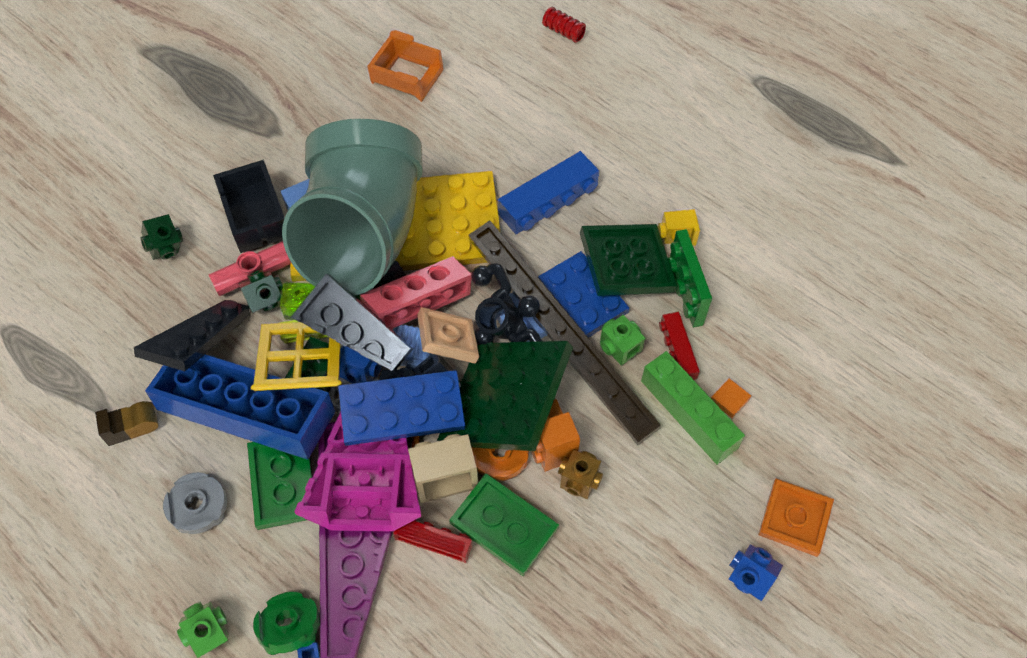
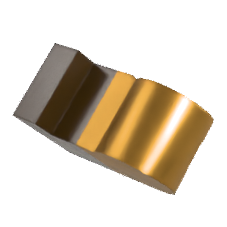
M137 402L130 407H124L111 412L108 409L95 412L98 434L108 446L151 433L158 428L155 406L152 402Z

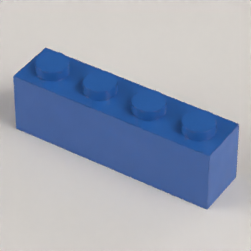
M579 151L498 199V215L515 235L523 230L527 231L543 218L551 217L563 206L571 205L583 194L594 191L598 186L599 170Z

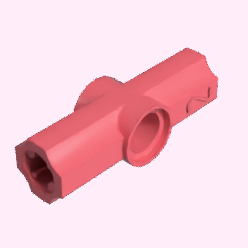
M282 241L258 253L252 251L244 252L239 255L235 263L209 274V277L218 295L222 296L239 288L238 283L247 280L249 274L258 270H263L264 272L269 270L272 273L290 265L291 261L288 258Z

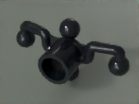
M491 263L488 266L475 267L471 274L475 285L479 287L487 286L491 283L493 275H495L500 289L494 292L490 298L483 300L478 305L475 312V321L478 328L474 332L477 345L493 343L495 337L508 339L510 342L542 341L539 334L533 329H528L523 321L524 316L533 317L539 312L540 303L534 296L522 297L518 307H516L509 295L512 288L511 283L500 264ZM505 311V319L497 328V317L501 312Z

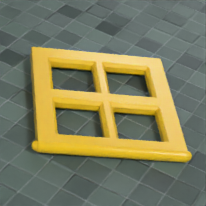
M301 322L261 324L254 384L251 386V389L254 391L339 386L342 384V381L339 380L341 344L329 337V348L304 349L305 333L319 332ZM297 334L295 350L270 351L272 335ZM328 359L327 376L301 377L303 360ZM294 361L293 378L267 379L269 362Z

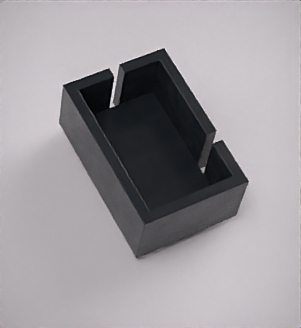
M264 159L213 175L232 235L240 253L262 247V242L266 240L268 244L283 240L282 227L285 217Z

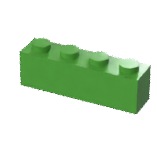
M667 351L644 367L641 382L716 465L739 449L745 437L744 433Z

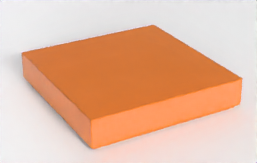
M775 478L758 535L818 557L821 552L834 499Z

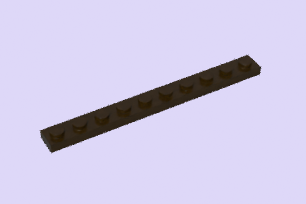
M489 220L468 235L469 240L489 264L498 263L503 267L511 283V291L519 301L525 296L537 298L540 303V310L536 316H533L534 320L552 341H568L573 346L569 358L570 364L633 441L639 445L661 427L660 423L493 223Z

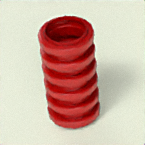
M550 7L544 13L543 26L554 30L556 33H560L562 36H566L569 40L572 39L575 43L583 38L586 31L585 23L574 19L572 16H568L566 13H562L560 10H556L555 7Z

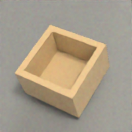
M459 434L450 435L444 438L443 441L434 443L428 441L416 444L414 448L408 449L421 503L469 492L478 484L477 467L468 434L463 436Z

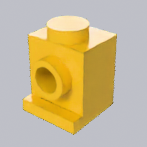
M695 209L664 212L662 223H658V230L664 244H671L674 241L676 231L687 229L692 245L696 246L700 228Z

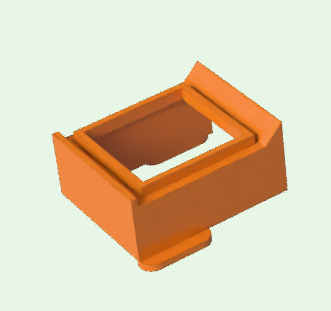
M397 30L390 32V36L367 66L372 84L376 82L414 95L421 102L444 70L441 50L414 42L412 35ZM398 58L428 67L421 80L415 76L403 72H395L390 69Z

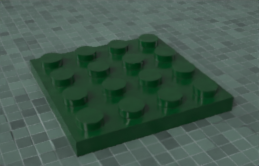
M568 341L497 342L477 345L479 358L476 363L469 362L459 387L465 430L440 433L437 441H443L447 436L454 434L461 436L468 434L471 448L536 451L573 346Z

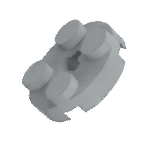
M197 472L180 477L174 482L175 486L171 489L170 493L167 492L164 497L163 510L165 517L181 533H203L219 525L224 519V512L227 507L226 492L217 480L209 477L207 474ZM198 497L200 501H203L199 508L195 510L192 507L188 508V504L193 503V498Z

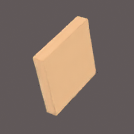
M420 308L417 315L423 352L471 363L477 362L479 352L472 319L432 309Z

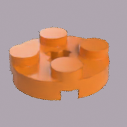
M472 448L477 471L483 476L488 474L496 481H505L516 477L528 464L529 451L508 450L505 452V456L499 457L493 455L495 449Z

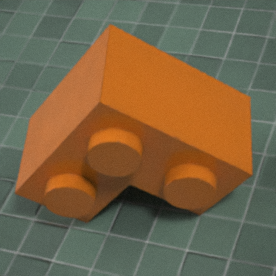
M554 399L536 451H531L535 463H541L544 472L560 467L564 457L569 459L573 449L579 450L580 436L569 412L563 414L557 399Z

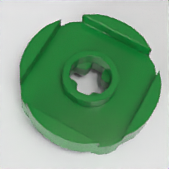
M285 592L272 597L266 602L267 607L261 614L258 611L254 617L253 630L259 644L264 647L266 653L270 655L288 653L301 647L310 646L316 639L315 633L320 625V615L314 600L304 598L302 593ZM291 618L292 622L289 625L279 626L284 624L285 619Z

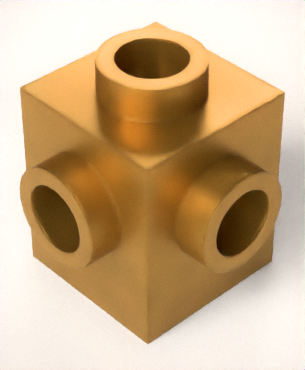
M573 449L570 458L564 457L559 467L558 474L562 475L560 488L571 495L588 499L591 490H597L602 480L603 473L599 472L601 461L597 460L596 456L590 452H578Z

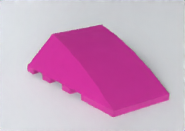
M340 412L327 440L328 445L317 461V469L305 487V495L302 501L298 502L295 514L329 530L393 532L421 517L406 438L345 446Z

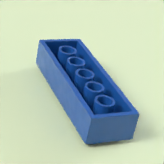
M209 355L202 356L186 371L163 365L145 390L158 411L307 460L335 413L330 395L326 391L316 388L254 391L251 389V386L254 384V369ZM270 374L267 376V379H283Z

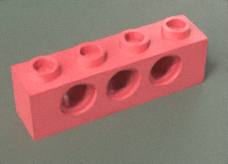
M452 256L360 294V301L387 326L393 329L418 318L417 314L421 307L436 310L470 295L471 273Z

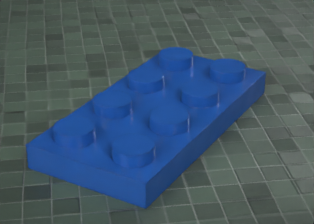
M457 370L338 386L345 446L465 430Z

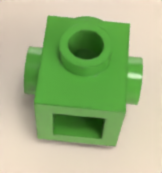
M624 315L616 320L610 319L603 325L600 346L608 356L612 355L621 366L643 350L645 337L641 334L638 325L633 321H629Z
M200 601L183 611L185 616L180 619V629L177 630V634L185 647L191 646L197 658L228 641L229 634L224 627L228 621L220 606L214 608L211 601L205 605H202ZM204 624L207 626V628L201 629L198 627V625Z

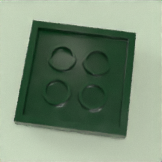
M656 224L581 227L579 233L597 296L675 292L677 283Z

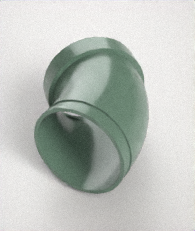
M375 119L340 120L315 129L306 139L305 173L310 179L305 195L288 210L283 222L282 238L285 251L292 265L309 283L316 287L325 274H330L355 296L369 291L380 281L397 259L406 241L415 209L417 182L423 173L422 143L412 131L391 122Z

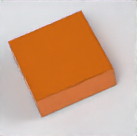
M729 378L711 399L724 413L733 419L747 404L751 395Z

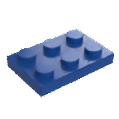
M582 251L538 276L539 280L588 338L599 332L610 319L616 320L620 316L629 313V306L619 295L597 296L588 261Z

